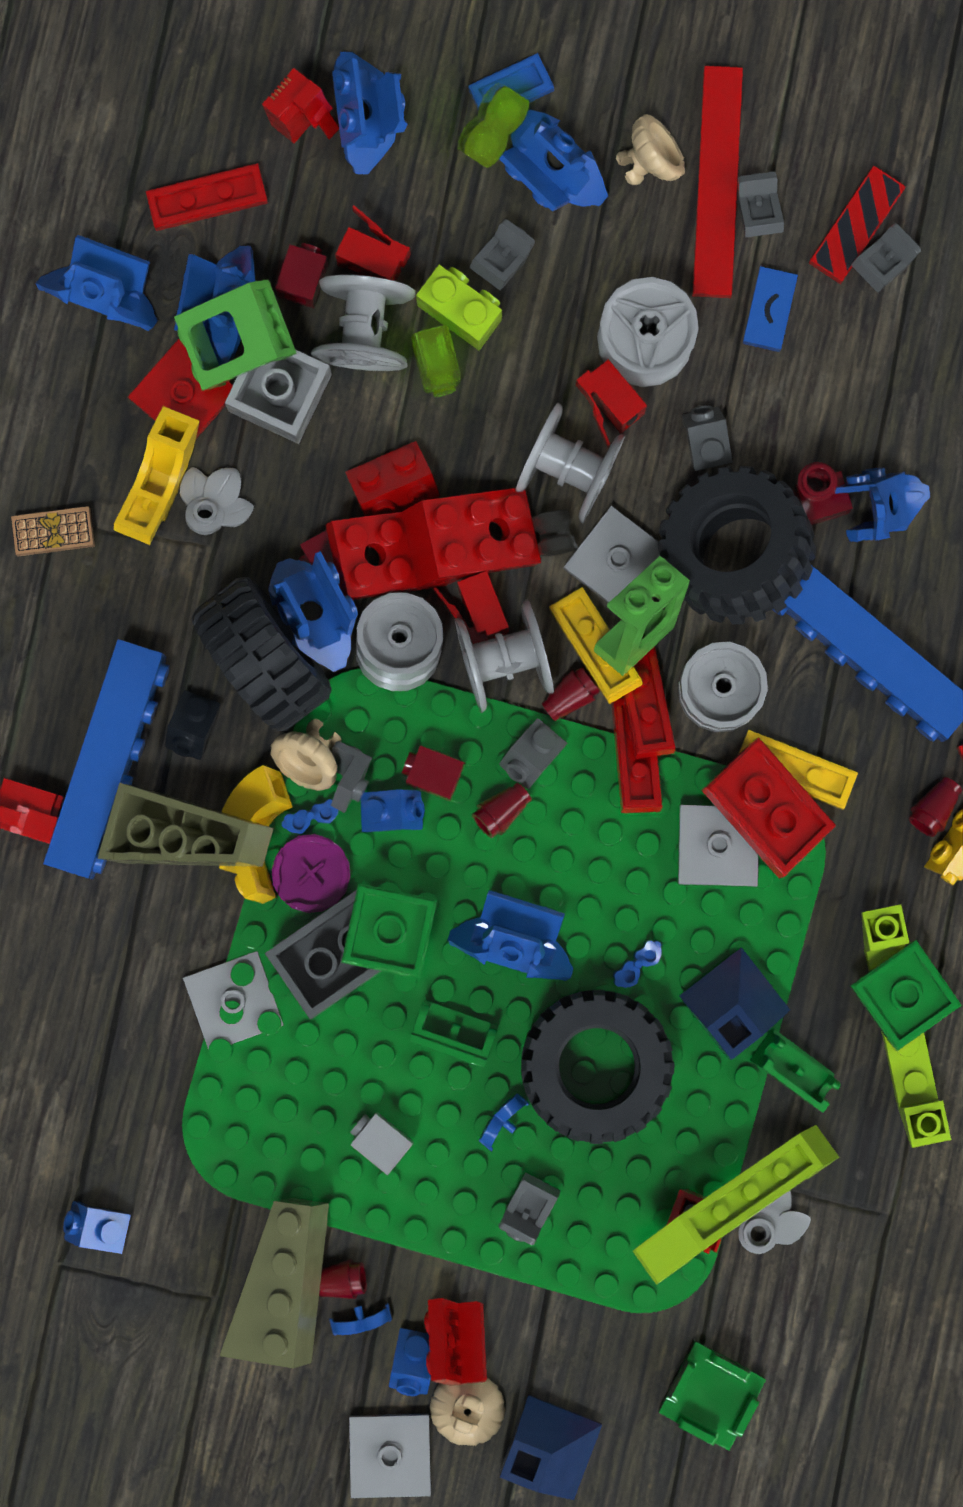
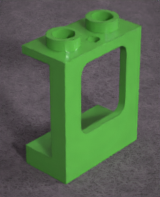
M269 279L249 282L174 316L178 326L179 339L186 347L192 363L193 376L199 382L202 391L222 387L231 379L270 362L283 360L297 354ZM227 311L234 319L244 346V353L242 356L219 366L203 321Z
M659 556L607 604V608L622 620L595 644L594 652L623 676L674 629L690 580ZM657 597L659 602H654L652 598Z

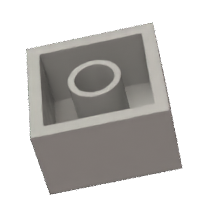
M296 350L297 354L291 357L270 362L238 376L225 401V405L230 413L299 444L332 373L328 364Z

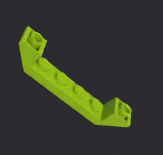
M901 904L861 912L864 951L869 971L905 947V944H909ZM882 1033L897 1107L911 1148L951 1140L944 1103L937 1096L924 1033L898 1051L894 1050Z
M817 1125L799 1133L678 1216L634 1249L633 1252L657 1285L778 1198L830 1165L839 1156Z

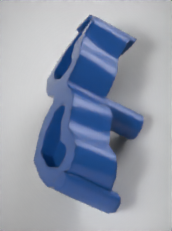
M327 799L324 803L315 804L310 811L300 809L295 814H287L284 817V821H282V827L286 828L289 832L302 834L309 827L311 819L321 823H331L338 815V809L331 806L333 799Z
M646 940L643 947L635 951L633 960L625 961L621 969L615 970L613 973L614 985L624 988L636 985L640 977L639 968L658 964L662 954L661 943L657 940Z
M518 1093L511 1097L489 1120L479 1142L492 1152L493 1142L502 1126L510 1133H513L517 1127L508 1119L523 1106H528L530 1103Z
M387 1303L385 1309L366 1318L364 1317L362 1306L354 1307L357 1320L334 1321L333 1318H329L333 1335H351L375 1329L388 1321L390 1322L393 1318L389 1303Z

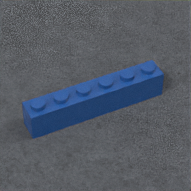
M812 566L813 570L809 580L801 579L799 582L803 589L796 599L789 596L784 601L787 607L777 614L783 616L787 613L798 622L794 627L799 633L810 641L817 638L828 647L825 653L840 666H844L847 663L858 673L855 678L870 691H874L877 688L887 696L888 699L885 703L893 711L902 717L906 713L918 722L916 729L932 742L936 738L941 742L947 740L963 722V690Z
M117 640L43 863L44 865L94 880L96 873L102 874L107 860L97 858L119 782L132 785L133 777L128 774L132 762H139L145 746V739L140 737L145 723L151 725L154 719L158 702L153 701L157 686L163 688L169 674L170 665L165 664L167 657L163 653L123 640Z

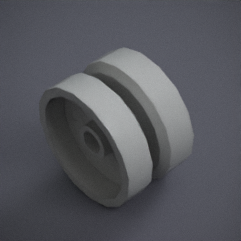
M388 593L374 599L362 612L356 632V660L363 675L376 686L390 691H409L423 685L435 673L441 658L443 626L436 610L421 597L409 593Z
M732 642L711 643L697 650L684 666L678 682L679 703L686 716L698 727L712 732L733 731L747 724L763 706L768 691L767 673L760 659L745 646ZM721 679V682L725 685L730 684L731 688L727 693H720L717 690L716 684L718 680Z

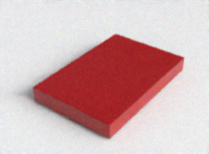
M759 737L745 747L702 789V792L779 879L785 877L836 826Z

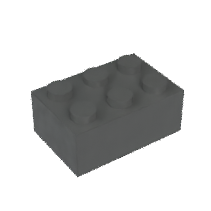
M356 891L265 953L310 1020L381 972L379 970L341 963Z

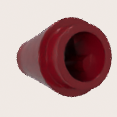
M813 462L806 465L800 471L798 487L806 499L824 501L834 494L837 488V476L829 465L822 462ZM815 481L820 485L821 489L819 492H815L810 489L811 486L807 483Z
M582 666L576 671L572 669L557 685L554 693L549 694L547 699L541 704L552 719L557 721L559 718L595 701L596 698L594 696L600 692V689L591 675Z
M943 777L939 783L911 808L910 823L917 830L930 837H935L938 831L943 832L959 795L963 791L960 785L950 778Z
M516 782L512 787L510 786L477 804L478 810L472 814V817L479 828L488 837L493 838L497 834L503 835L532 799L526 789Z
M352 1259L322 1268L319 1297L356 1299L357 1295L366 1293L367 1279L362 1262L354 1263Z

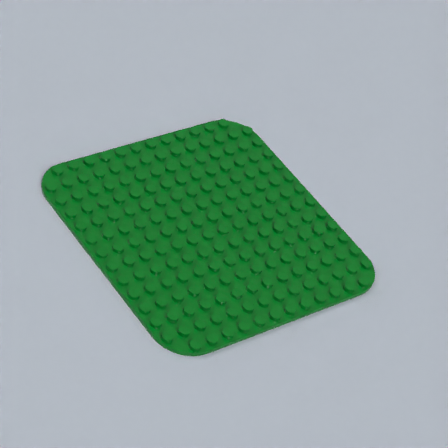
M361 669L350 670L329 679L330 686L332 687L329 699L298 721L293 732L306 733V727L309 722L318 719L324 723L319 729V736L324 740H329L334 732H336L341 737L342 743L356 747L362 753L370 756L372 759L364 778L369 781L365 792L388 790L420 791L425 809L422 819L423 828L422 830L362 832L361 800L357 802L352 799L346 812L338 810V815L331 823H321L311 819L309 827L302 834L289 832L286 828L282 827L284 817L289 813L295 814L300 809L310 811L315 804H321L327 799H333L343 775L336 772V781L330 789L316 791L297 785L291 778L286 777L281 772L292 808L278 815L269 826L274 829L264 860L273 886L272 867L275 857L281 848L298 836L316 834L331 839L341 847L349 861L351 879L347 892L341 900L356 891L358 883L437 900L421 979L381 971L310 1020L265 953L325 911L306 913L292 909L280 898L274 886L276 898L264 904L244 899L226 962L256 951L258 952L268 980L269 990L273 994L281 1019L275 1012H264L257 1021L258 1029L262 1033L234 1044H230L225 1039H216L210 1044L208 1049L205 1039L203 1040L186 1098L182 1119L184 1144L192 1164L203 1179L213 1188L236 1200L270 1210L274 1201L289 1198L329 1203L327 1226L613 1309L630 1313H652L671 1308L683 1302L695 1293L709 1276L715 1264L720 1245L717 1253L710 1250L709 1254L702 1251L690 1262L657 1285L633 1250L667 1225L679 1190L688 1189L708 1197L740 1175L768 1074L751 1062L750 1059L772 1029L780 1031L783 1018L757 1041L730 1060L723 1054L679 995L742 947L787 1005L824 872L826 858L824 838L785 877L780 879L758 855L757 887L679 885V806H715L702 792V789L726 765L677 751L674 754L659 755L657 757L662 799L661 811L621 813L613 733L561 718L554 721L550 715L487 697L486 710L480 713L473 693L426 681L423 685L409 691H390L373 684L363 675ZM538 718L568 744L544 770L529 789L525 788L532 801L526 805L503 835L497 834L490 838L479 828L472 814L478 810L477 804L510 786L512 787L516 783L500 767L499 763L515 742ZM421 745L465 762L451 802L406 784L408 776L402 774V770L410 751L417 754ZM489 890L565 913L556 941L564 949L569 962L573 966L571 978L566 981L560 979L526 978L527 973L488 961L484 965L458 948L451 946L448 942L450 931L466 921L481 917ZM646 940H657L661 943L662 954L658 964L639 968L640 977L636 985L627 988L614 985L613 973L615 970L621 969L625 961L633 960L635 951L642 948ZM238 963L232 968L230 975L236 985L247 986L253 981L255 973L251 965ZM588 990H605L628 996L649 1009L650 1013L659 1020L667 1038L670 1040L673 1050L671 1052L674 1062V1074L672 1075V1088L669 1097L665 1099L661 1107L663 1109L657 1117H654L646 1124V1128L638 1133L635 1132L627 1136L624 1140L603 1142V1144H590V1142H578L567 1138V1136L553 1130L538 1116L526 1095L521 1075V1055L527 1034L544 1010L567 995ZM424 1000L498 1025L485 1068L409 1042ZM227 1001L225 1005L227 1008L234 1010L240 1006V1003ZM222 1006L219 1011L222 1021L227 1024L238 1023L244 1013L243 1009L238 1013H228ZM602 1028L587 1029L573 1036L563 1048L559 1061L560 1076L566 1089L575 1098L590 1104L608 1103L621 1096L629 1087L635 1069L634 1057L626 1041L615 1032ZM518 1093L530 1105L523 1106L508 1119L517 1127L513 1133H510L502 1126L493 1142V1150L491 1152L479 1142V1139L489 1120L497 1110ZM376 1112H378L414 1142L388 1175L351 1146L356 1137L350 1132L365 1114L372 1119ZM525 1172L561 1190L534 1245L524 1241H516L498 1227L505 1209Z

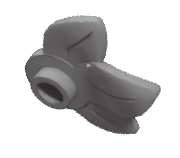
M195 467L190 468L185 473L180 485V496L187 505L185 519L192 531L201 535H208L219 530L221 526L237 527L246 522L250 517L254 505L245 499L238 498L241 489V478L236 468H221L213 472L209 477L205 476ZM208 510L212 515L209 518H201L198 512Z
M789 1191L741 1224L738 1229L739 1241L751 1253H766L775 1244L789 1245L799 1240L808 1229L811 1218L804 1213L790 1210L791 1191ZM755 1226H762L765 1230L763 1239L759 1241L751 1238L750 1233Z

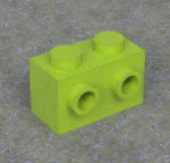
M439 264L417 293V306L480 351L502 321V309L499 308L501 303L489 292L482 289L478 293L467 285L469 279L454 267L446 270Z

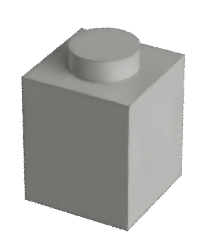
M376 1112L372 1119L365 1114L350 1132L356 1137L351 1146L386 1175L392 1171L414 1143L378 1112Z

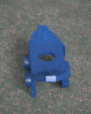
M340 52L334 64L332 74L341 146L344 148L347 162L352 165L353 172L355 174H369L394 143L396 133L404 132L408 125L404 120L403 113L405 98L400 90L399 80H401V74L385 72L384 75L355 53ZM363 101L369 108L367 120H365Z
M519 108L511 118L513 148L502 152L497 157L505 164L506 172L515 180L522 181L533 192L532 196L535 201L541 206L549 208L552 212L568 203L582 207L600 206L608 197V192L592 152L588 151L585 153L575 143L574 139L558 126L560 120L542 112ZM548 151L564 165L562 169H554L549 165L547 161Z
M80 235L75 237L70 266L43 275L36 282L38 290L45 291L66 304L70 301L107 315L108 320L125 322L147 331L151 330L158 321L152 305L143 294L150 262Z
M239 246L220 259L217 264L189 254L176 315L249 282H255L253 250L251 246ZM226 311L203 321L219 366L233 360L241 341L234 319ZM175 322V327H174V330H175V331L178 330V326H177L176 322Z
M885 467L866 469L861 471L862 474L847 476V483L836 488L835 494L869 491L874 521L864 522L846 530V535L850 542L890 538L889 532L907 530L909 524L924 503L930 498L929 485L923 484L919 478L905 475V472L886 474ZM890 494H891L892 501H893V510H892V512H891L890 506H889V497H890Z
M321 551L315 553L313 565L305 561H295L291 558L276 564L268 591L272 605L277 604L282 621L285 625H290L294 633L292 643L307 656L327 667L332 672L346 667L347 658L351 651L350 636L352 635L358 613L352 598L349 595L344 596L338 585L340 578L336 567L332 562L327 563ZM308 601L316 602L321 606L323 614L317 620H306L300 606Z
M488 891L481 917L466 921L459 927L452 929L448 937V942L451 946L458 948L485 965V962L488 961L527 973L526 978L560 979L566 981L571 978L573 966L569 962L566 952L556 941L565 913L494 891Z

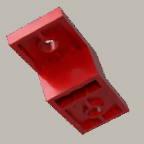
M516 488L422 500L402 512L335 520L326 524L334 566L340 578L338 585L343 595H349L352 600L381 596L388 593H402L442 587L465 576L476 575L485 571L490 573L531 567L541 563L526 491L516 492ZM490 522H495L501 527L503 533L501 541L495 540L490 535ZM366 547H372L378 552L379 563L377 566L371 565L366 560Z

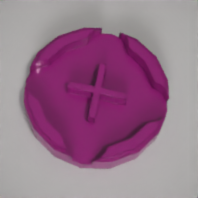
M316 834L298 836L286 843L277 853L272 867L273 886L280 898L292 909L306 913L323 912L337 904L347 892L351 879L350 864L342 848L331 839Z

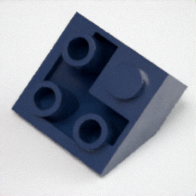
M742 947L679 995L723 1054L730 1060L734 1059L762 1037L790 1011L789 1007Z
M528 1395L499 1469L500 1478L538 1493L574 1500L600 1433L602 1423Z

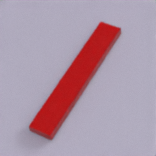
M704 66L693 297L731 298L743 78V68Z

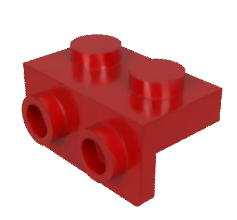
M416 441L345 472L364 516L402 512L422 500L436 499L440 496L432 472Z
M444 1298L428 1300V1311L425 1314L424 1324L429 1335L430 1351L426 1356V1366L428 1373L431 1375V1381L449 1386L485 1382L487 1380L483 1303L479 1301L456 1303Z

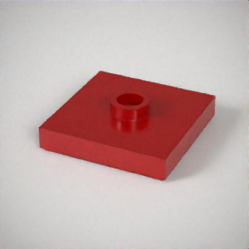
M178 339L130 393L128 398L154 421H156L163 406L199 420L197 439L226 406L225 401L233 385L227 381L226 385L202 391L199 382L193 376L192 363L186 347Z

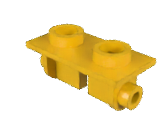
M963 809L954 817L952 827L943 840L934 846L930 853V859L924 866L926 869L940 874V877L952 886L957 880L962 881Z

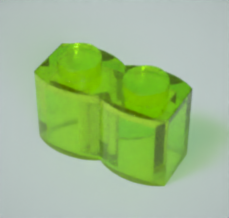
M501 83L495 84L486 92L481 100L478 116L472 119L461 132L457 149L486 168L491 167L504 153L508 142V135L514 132L524 121L529 108V100Z
M442 325L414 333L411 336L412 348L424 392H433L434 397H441L455 392V386L461 383V371L449 327Z

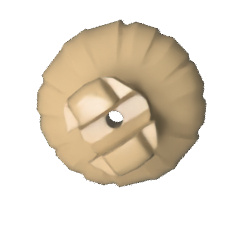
M644 114L633 124V148L629 151L623 150L618 152L616 155V160L621 166L634 163L633 169L626 172L625 176L627 182L631 185H639L644 180V175L648 173L666 181L676 180L685 174L684 157L680 149H678L674 137L670 135L671 133L660 121L648 114Z
M318 719L309 722L306 727V733L295 731L279 735L271 744L270 754L280 771L286 777L291 778L294 783L304 786V788L322 791L330 789L336 781L337 764L331 751L337 741L341 742L342 739L336 732H334L329 740H324L320 737L319 729L324 723Z
M489 1378L483 1383L449 1386L439 1383L430 1403L431 1419L437 1427V1431L450 1442L457 1445L476 1446L479 1443L487 1442L499 1431L505 1415L502 1392L498 1390V1385ZM470 1409L471 1413L465 1414L464 1410Z

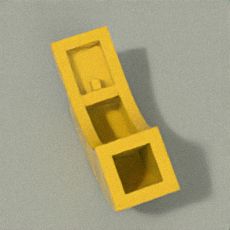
M164 406L162 407L147 437L144 458L136 480L114 522V531L146 544H151L161 522H165L187 470L196 441L199 420Z
M264 765L252 771L232 791L222 812L269 827L278 815L292 808L281 772ZM265 861L263 867L219 866L222 870L237 874L235 876V884L245 899L264 904L276 898Z

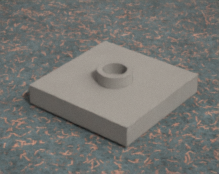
M611 506L563 569L609 603L660 556L658 541Z
M680 805L678 884L757 887L758 854L717 807Z
M257 951L183 978L208 1049L210 1044L216 1039H225L230 1044H234L261 1034L262 1032L258 1029L257 1021L264 1012H275L281 1019L273 994L269 990L268 980ZM238 963H247L254 969V979L247 986H238L231 979V970ZM236 1001L240 1003V1006L232 1010L225 1005V1002ZM221 1006L226 1012L232 1014L238 1013L243 1009L242 1019L236 1024L225 1023L219 1014Z
M429 1413L349 1416L351 1498L431 1496Z

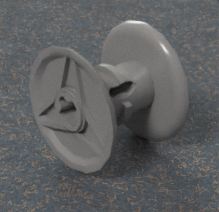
M335 275L319 280L322 291L330 296L346 300L345 316H341L339 319V325L344 327L342 343L322 344L312 350V358L333 366L366 371H396L408 367L407 360L403 355L381 348L382 332L388 328V322L384 320L385 305L404 304L415 297V290L393 280L360 275ZM372 315L376 318L375 333L371 327Z
M655 277L633 279L617 288L605 303L597 334L599 355L603 362L609 359L629 384L639 387L661 385L677 376L689 361L690 353L694 348L699 330L697 312L687 293L671 281ZM650 330H652V331L654 332V335H652L651 333H646V332H649Z
M558 402L549 415L529 455L516 486V492H522L526 489L537 469L559 479L558 485L563 487L564 483H567L587 493L578 515L579 521L583 524L611 472L625 439V434L616 436L605 457H602L582 447L584 442L578 440L575 444L555 434L563 410Z
M528 598L523 601L521 606L525 630L505 636L497 633L495 634V639L472 644L464 621L455 618L464 664L480 713H483L487 707L483 682L506 676L507 680L514 679L513 674L536 668L544 690L549 694L554 693L546 651Z

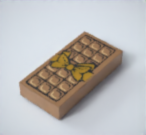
M89 506L11 516L15 552L18 557L95 547L91 509Z

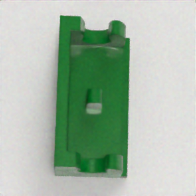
M424 1000L409 1042L485 1068L498 1025Z
M775 1029L770 1031L750 1059L751 1062L822 1113L830 1105L829 1101L825 1098L831 1088L835 1090L840 1088V1081L834 1077L835 1074Z

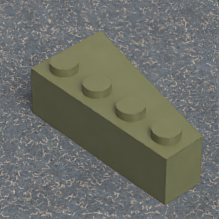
M119 782L97 859L123 864L263 867L274 828L152 790Z
M296 1198L273 1202L220 1353L221 1357L293 1369L312 1363L329 1203Z

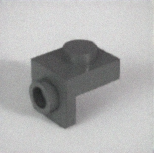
M776 172L754 173L738 178L737 203L745 238L784 232V220L777 194L778 179Z
M504 219L500 223L494 237L475 256L469 268L501 290L526 262L535 244V240L527 235L523 229Z
M894 223L879 240L858 256L851 266L878 293L910 265L921 252V248L898 224Z
M709 405L693 408L690 413L681 415L687 433L691 462L695 471L733 463L726 419L719 407Z
M537 718L510 748L499 765L507 772L511 779L529 789L568 743Z
M337 741L331 752L337 764V773L343 775L338 784L331 806L345 813L352 799L357 802L361 800L369 784V781L364 778L372 758L362 753L356 747Z
M525 1172L505 1209L498 1227L505 1231L512 1239L534 1245L561 1190Z

